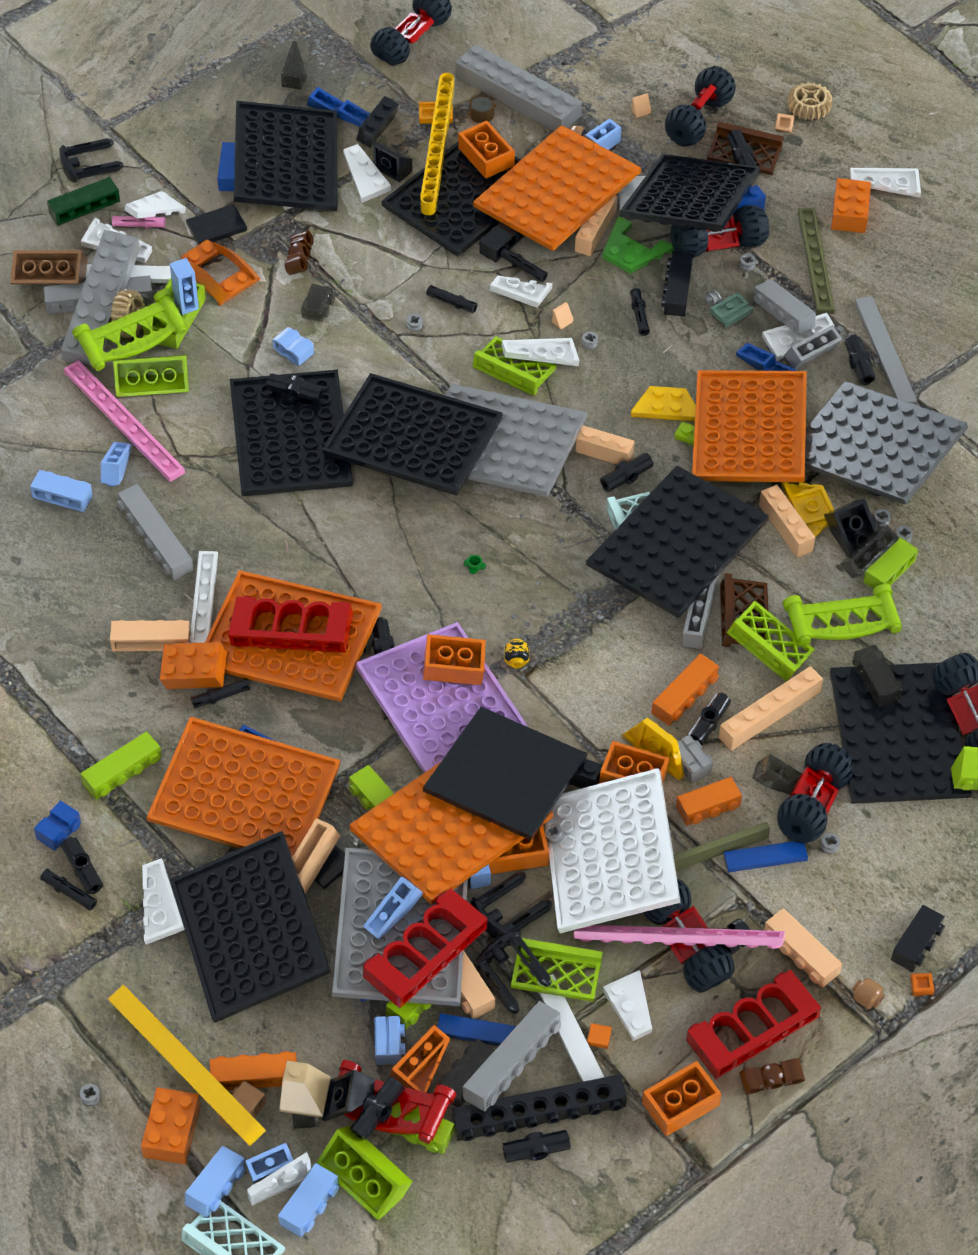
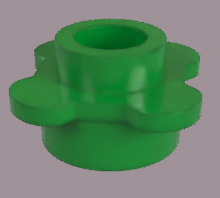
M471 555L464 561V566L469 569L470 574H476L479 570L486 568V564L482 562V558L479 555Z

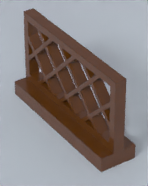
M718 121L707 160L736 164L734 160L729 158V156L733 155L732 150L726 153L723 148L730 145L727 134L737 129L741 130L747 145L750 144V146L754 145L760 148L753 152L754 160L757 167H760V172L773 175L779 154L783 148L784 136ZM718 137L726 139L727 142L720 144ZM719 149L723 154L720 156L712 155L713 152ZM766 150H775L776 153L769 156ZM763 152L766 158L758 160L755 155ZM769 161L771 168H765L762 164Z
M724 573L720 583L722 646L730 647L731 643L740 644L727 634V631L736 620L735 617L741 616L754 601L760 603L769 612L767 583L732 578V574ZM734 585L741 586L745 590L739 593L734 588ZM761 588L762 594L758 596L752 589ZM746 593H749L754 598L751 602L744 597ZM738 599L745 604L741 609L735 604V601ZM755 609L752 610V612L755 614L753 616L761 617L758 611H756ZM745 621L744 623L747 625L750 624V621ZM755 623L756 628H763V625L759 626ZM760 633L764 640H766L765 633Z

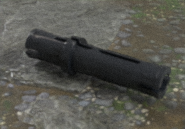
M506 247L500 252V257L509 261L512 266L519 267L541 282L546 280L548 273L522 258V255L519 253L515 254Z
M433 285L427 288V296L455 306L456 309H464L472 314L477 310L478 304L465 299L462 295L452 294Z
M634 288L630 291L631 307L635 312L639 334L646 336L650 333L644 309L646 305L645 301L642 300L640 289Z
M247 678L214 690L208 689L205 693L192 696V705L197 709L209 703L215 704L218 700L250 690V686H248L250 684Z
M45 869L42 872L40 880L54 887V891L65 894L89 911L94 909L97 899L69 883L67 878L56 875L50 869Z

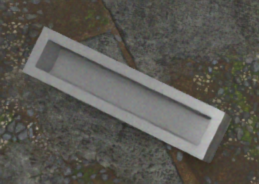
M772 279L754 287V301L798 335L815 327L816 312Z

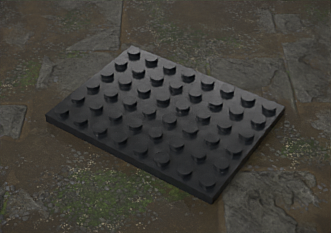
M236 101L234 202L337 211V111Z
M457 142L445 151L437 208L433 215H424L421 212L420 197L425 167L381 201L382 206L458 257L500 223V221L473 207V201L511 168L486 179L461 152ZM516 156L515 165L521 160Z
M662 154L622 207L620 217L628 220L637 219L644 222H658L662 225L672 224L677 227H693L696 230L722 231L759 176L760 167Z
M338 369L281 374V376L288 378L299 376L306 383L323 387L320 402L300 397L297 400H292L282 392L267 389L269 376L230 379L242 496L353 486L350 463L324 455L322 452L323 447L344 415Z
M370 373L326 442L322 452L324 455L457 496L500 424L503 413Z
M676 466L586 560V565L679 618L768 522L769 515Z
M939 663L830 668L841 744L846 752L850 754L854 766L852 778L848 782L851 804L971 798V790L956 789L953 784L951 767L963 746L959 725L947 702V699L953 695H943L933 683L932 671Z
M283 831L170 879L211 1018L215 1023L331 973Z

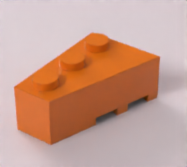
M433 1025L391 1069L389 1077L395 1078L404 1087L427 1093L448 1047L450 1038Z

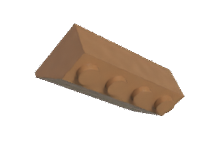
M14 250L10 284H80L86 275L88 258L82 250Z

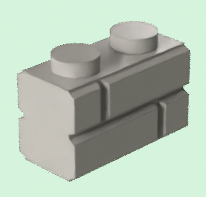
M690 735L678 740L684 774L688 780L694 783L700 780V778L710 775L713 761L708 754L705 755L699 741L693 740Z

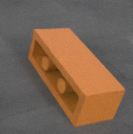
M729 777L677 796L676 809L686 826L698 824L709 817L714 818L728 810H736L741 806L742 794L733 778Z

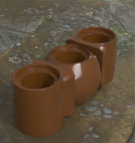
M307 230L291 236V246L288 249V256L285 261L287 274L294 275L307 271L310 250L314 243L310 231Z
M799 1058L782 1061L780 1065L772 1063L763 1066L761 1069L759 1066L747 1068L739 1072L745 1094H754L764 1091L765 1088L776 1089L783 1085H795L805 1081Z

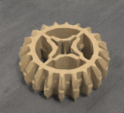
M807 81L806 84L801 82L800 85H795L794 88H791L787 98V105L790 112H793V116L798 115L799 119L804 118L805 121L807 119L813 121V119L819 120L820 117L824 118L832 108V95L826 87H821V84L816 85L815 82L809 84Z
M129 289L117 292L114 302H112L110 316L112 321L144 308L145 304L141 294ZM137 324L136 335H139L142 326ZM121 331V337L132 338L128 334Z

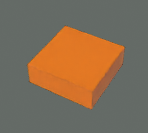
M915 973L910 975L913 996L934 995L932 973Z
M591 1023L587 1040L588 1045L608 1049L612 1027Z

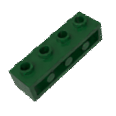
M107 177L47 200L48 211L56 225L59 226L120 202L119 189L113 180Z

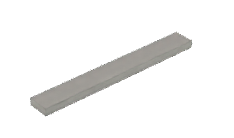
M873 297L855 299L856 308L894 397L917 405L915 394Z

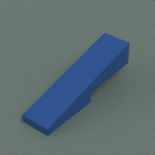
M319 87L312 92L307 102L308 106L316 109L336 110L337 118L359 127L370 115V113L349 100L342 102Z
M746 343L736 352V356L758 371H797L776 361L774 354L750 343Z

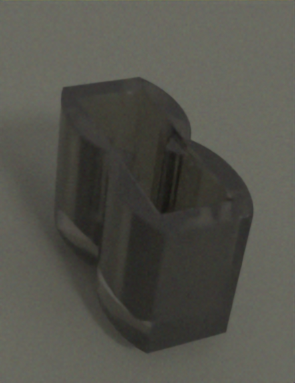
M312 284L301 308L302 318L323 322L324 318H327L329 315L330 305H333L335 301L333 288Z

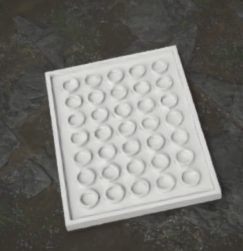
M659 768L561 795L551 810L553 818L545 823L546 828L551 824H559L565 833L564 840L559 844H551L548 841L557 927L560 933L681 903Z

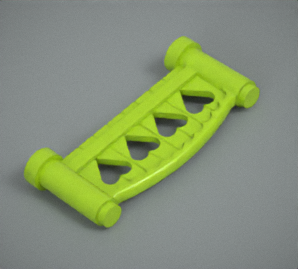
M163 289L154 295L153 298L156 303L93 330L89 328L88 324H81L72 330V334L81 344L92 367L96 371H100L105 368V362L125 359L143 353L161 343L174 332L178 335L185 334L187 326L172 300L173 295L171 291ZM153 317L166 323L167 326L160 328L159 331H154L152 329ZM137 324L148 329L151 333L144 335L142 338H137ZM121 331L133 337L134 341L121 345L119 343ZM106 338L118 346L117 349L104 352V339Z
M889 584L876 586L872 591L874 596L803 605L800 596L792 595L785 598L782 602L784 610L788 612L794 633L800 645L809 644L812 638L821 640H849L869 636L884 629H888L893 634L902 630V623L892 598L893 591ZM868 610H871L880 617L881 621L874 620L873 622H868L866 620ZM850 612L859 617L863 623L849 624ZM832 614L843 621L845 625L832 627L830 625ZM814 617H817L827 627L812 628L811 625Z

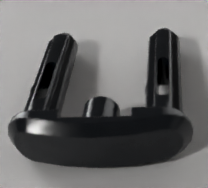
M106 138L68 147L62 145L59 148L62 170L73 183H77L78 179L119 171L124 165L122 162L114 161L75 170L74 168L80 167L78 157L68 158V156L110 148L114 145L112 139Z
M524 872L513 874L480 897H472L470 904L488 918L485 931L495 939L509 931H520L547 913L552 907L550 900L541 901L505 926L499 923L503 916L498 909H494L490 913L484 910V908L521 885L526 879Z
M515 930L509 931L492 941L482 950L474 962L476 970L480 972L506 1009L513 1014L519 1012L518 1002L489 965L493 958L499 964L509 959V955L504 950L507 946L514 948L541 985L549 987L552 983L548 972L521 938L522 933ZM521 948H523L525 952L528 954V956L532 959V963H530V961L521 951ZM489 975H491L493 979L496 981V983L499 985L500 990H498L496 985L490 979Z

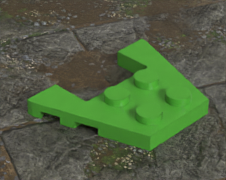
M619 216L604 248L602 258L631 274L647 266L650 261L662 258V255L667 252L669 254L672 253L674 249L672 244L663 239L652 249H649L625 236L632 228V223Z

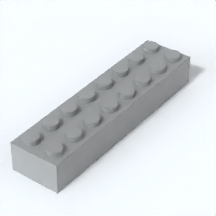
M476 44L455 62L456 78L553 131L561 125L569 128L581 117L582 101Z
M104 229L61 347L64 361L74 363L79 360L83 365L92 367L81 344L74 338L72 330L81 324H88L89 328L93 330L112 321V317H110L112 302H114L117 292L126 289L140 250L138 237ZM106 338L104 339L103 351L108 340Z

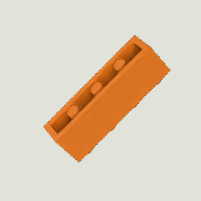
M700 653L652 702L651 714L669 726L674 721H678L682 717L683 712L693 706L698 696H703L707 687L717 681L719 678V665Z
M283 1051L280 1054L261 1053L254 1056L238 1055L237 1057L229 1058L219 1056L215 1059H210V1073L227 1091L234 1090L243 1081L256 1089L282 1087L287 1061L297 1062L296 1052Z

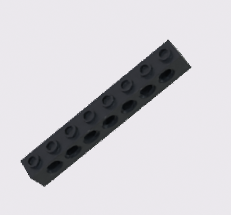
M621 1074L500 1098L497 1099L493 1106L490 1105L485 1112L472 1104L452 1108V1121L455 1124L457 1141H471L475 1137H491L496 1133H510L519 1128H534L544 1123L554 1124L568 1118L574 1120L588 1114L598 1115L602 1111H618L626 1107L627 1095ZM603 1094L606 1095L607 1098L603 1099L598 1096ZM578 1099H585L586 1102H585V1103H580V1102H578L577 1100H578ZM563 1103L566 1106L558 1107L556 1104ZM538 1107H541V1108H543V1109H545V1110H544V1111H536L535 1109L538 1108ZM515 1112H522L523 1115L517 1116V1115H515L514 1113H515ZM494 1116H500V1117H502V1119H501V1120H495V1119H493V1117H494ZM474 1120H478V1121H480L481 1123H480V1124H473V1123H471V1122L474 1121Z

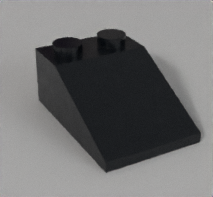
M865 499L852 501L824 514L831 533L852 565H856L886 551Z

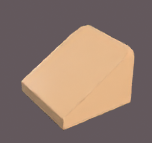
M647 93L632 98L631 110L637 118L651 113Z
M778 113L775 130L792 132L794 116Z
M567 302L553 310L552 323L559 329H563L573 322Z

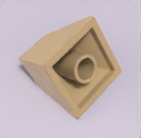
M287 1061L282 1082L280 1112L323 1118L331 1077L310 1064Z

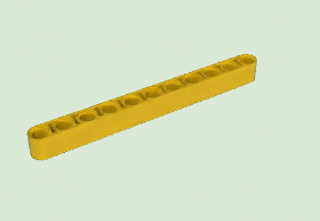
M443 73L439 77L420 197L421 212L424 215H433L437 208L454 97V75L451 73Z
M124 984L108 998L115 1008L249 1146L266 1131Z

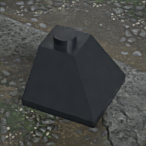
M376 141L373 142V163L380 172L400 183L413 171L412 159L409 156Z
M356 1070L331 1079L322 1121L326 1122L344 1115L363 1105L366 1099L374 1094L375 1079Z

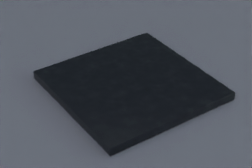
M480 707L423 786V792L532 840L587 758V753L484 707Z

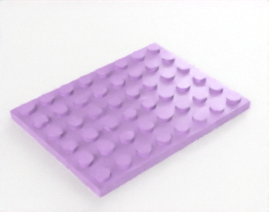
M458 622L429 633L431 635L468 638ZM427 634L356 662L355 666L423 773L443 760L480 707L527 726L486 663L482 685L423 680Z

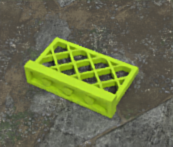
M496 336L481 351L477 350L474 353L473 368L532 396L536 395L538 387L557 367L554 363L539 361L525 363L523 359L497 356V353L504 352L502 348L494 347L495 344L502 346L503 339ZM521 360V363L513 364L512 361ZM545 366L549 369L541 370L540 367ZM536 367L537 370L528 371V368Z
M756 601L734 621L727 631V634L786 682L815 650L809 644L800 645L795 633ZM752 610L758 611L761 617L753 616ZM742 621H750L751 627L747 626ZM755 622H762L763 628H756ZM767 622L774 624L776 629H768ZM757 633H765L766 640ZM770 634H777L778 641L771 640ZM782 635H787L791 641H783ZM772 645L780 646L781 652L775 649ZM785 646H792L793 653L786 652ZM797 647H802L807 653H798ZM788 658H795L796 665Z
M522 938L540 963L548 960L554 964L553 967L546 970L548 974L558 969L562 977L556 981L551 978L552 983L549 987L540 986L537 983L536 977L530 974L528 971L530 969L522 964L521 958L517 954L511 988L594 1002L602 963V951ZM521 948V951L524 953V955L526 957H529L525 950ZM565 964H572L575 969L566 974L561 967ZM586 967L595 968V973L587 977L582 970ZM523 973L530 979L526 983L516 982L517 977ZM579 973L584 980L575 985L570 977ZM566 980L571 988L561 990L558 984ZM587 983L592 989L591 994L581 993L578 988Z

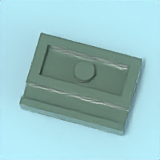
M738 292L710 307V313L720 323H723L725 328L752 314L754 311V307H750L749 303Z

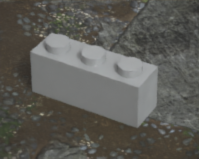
M831 325L791 346L784 356L791 367L797 369L835 349L843 339L835 327Z

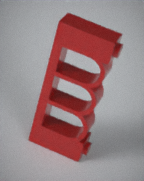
M250 596L236 597L228 636L231 646L346 653L353 611L351 603L331 602L330 606L325 602L318 601L305 607L300 601L287 600L278 606L277 602L268 598L256 601V598ZM269 612L275 614L272 631L254 630L256 620L261 614ZM291 614L302 616L298 633L281 632L283 620ZM314 617H328L325 634L307 633L309 623Z
M451 888L445 893L442 892L436 898V905L426 910L423 923H413L405 929L403 941H395L388 944L383 950L382 956L378 953L375 957L366 960L363 965V978L398 1008L404 1006L486 930L488 918ZM434 919H443L460 933L449 942L432 928L429 922ZM415 937H423L438 948L440 952L431 960H428L409 943V940ZM393 956H404L420 970L408 979L390 964L388 960Z
M792 970L786 973L781 972L775 976L773 983L766 984L759 989L756 999H740L735 1003L732 1013H717L710 1019L709 1024L706 1021L700 1024H693L687 1031L686 1041L714 1078L718 1079L819 1018L821 1007ZM768 997L779 999L792 1016L778 1024L763 1005L762 1000ZM744 1011L755 1013L768 1030L754 1038L741 1022L738 1015ZM719 1026L730 1027L744 1045L729 1052L715 1034L714 1029Z

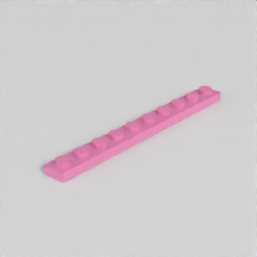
M79 360L64 368V373L169 482L185 474V469Z
M591 925L574 930V939H580L582 942L601 940L604 943L617 940L622 943L642 941L643 944L663 942L665 945L683 943L688 946L695 945L696 943H702L705 946L725 944L727 947L746 945L749 948L767 946L774 949L783 946L785 931Z

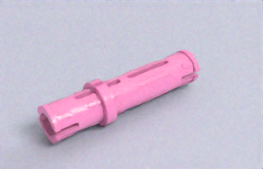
M113 216L112 226L145 227V229L150 227L165 228V217L137 219L132 216Z

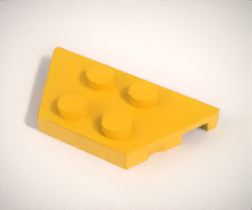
M649 386L631 410V417L695 422L696 405L686 388Z
M782 482L781 486L787 499L813 535L817 537L828 527L824 514L834 510L823 485H809L799 482V485Z
M645 718L622 734V737L636 748L669 757L668 773L680 781L685 776L678 741L659 727L658 724L649 718Z

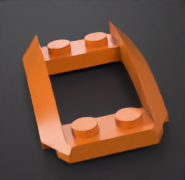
M209 240L202 242L181 257V260L187 258L195 272L196 282L204 285L205 291L217 300L219 306L261 279L238 254L225 246ZM222 254L240 270L218 284L200 266L217 255Z

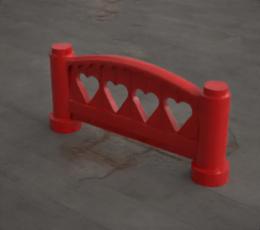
M343 1060L339 1067L340 1073L338 1076L353 1070L361 1072L362 1068L352 1061ZM375 1079L373 1095L377 1094L385 1083L384 1081ZM437 1085L433 1094L404 1087L405 1090L392 1105L400 1103L401 1115L398 1118L390 1115L385 1122H379L374 1130L393 1134H419L418 1139L429 1144L434 1139L449 1104L453 1103L457 1094L453 1089L445 1085ZM363 1105L344 1114V1116L355 1122L363 1112ZM419 1107V1122L412 1123L411 1120H404L407 1114Z

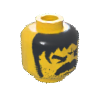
M521 639L510 640L504 647L505 663L516 669L525 666L530 659L528 644Z

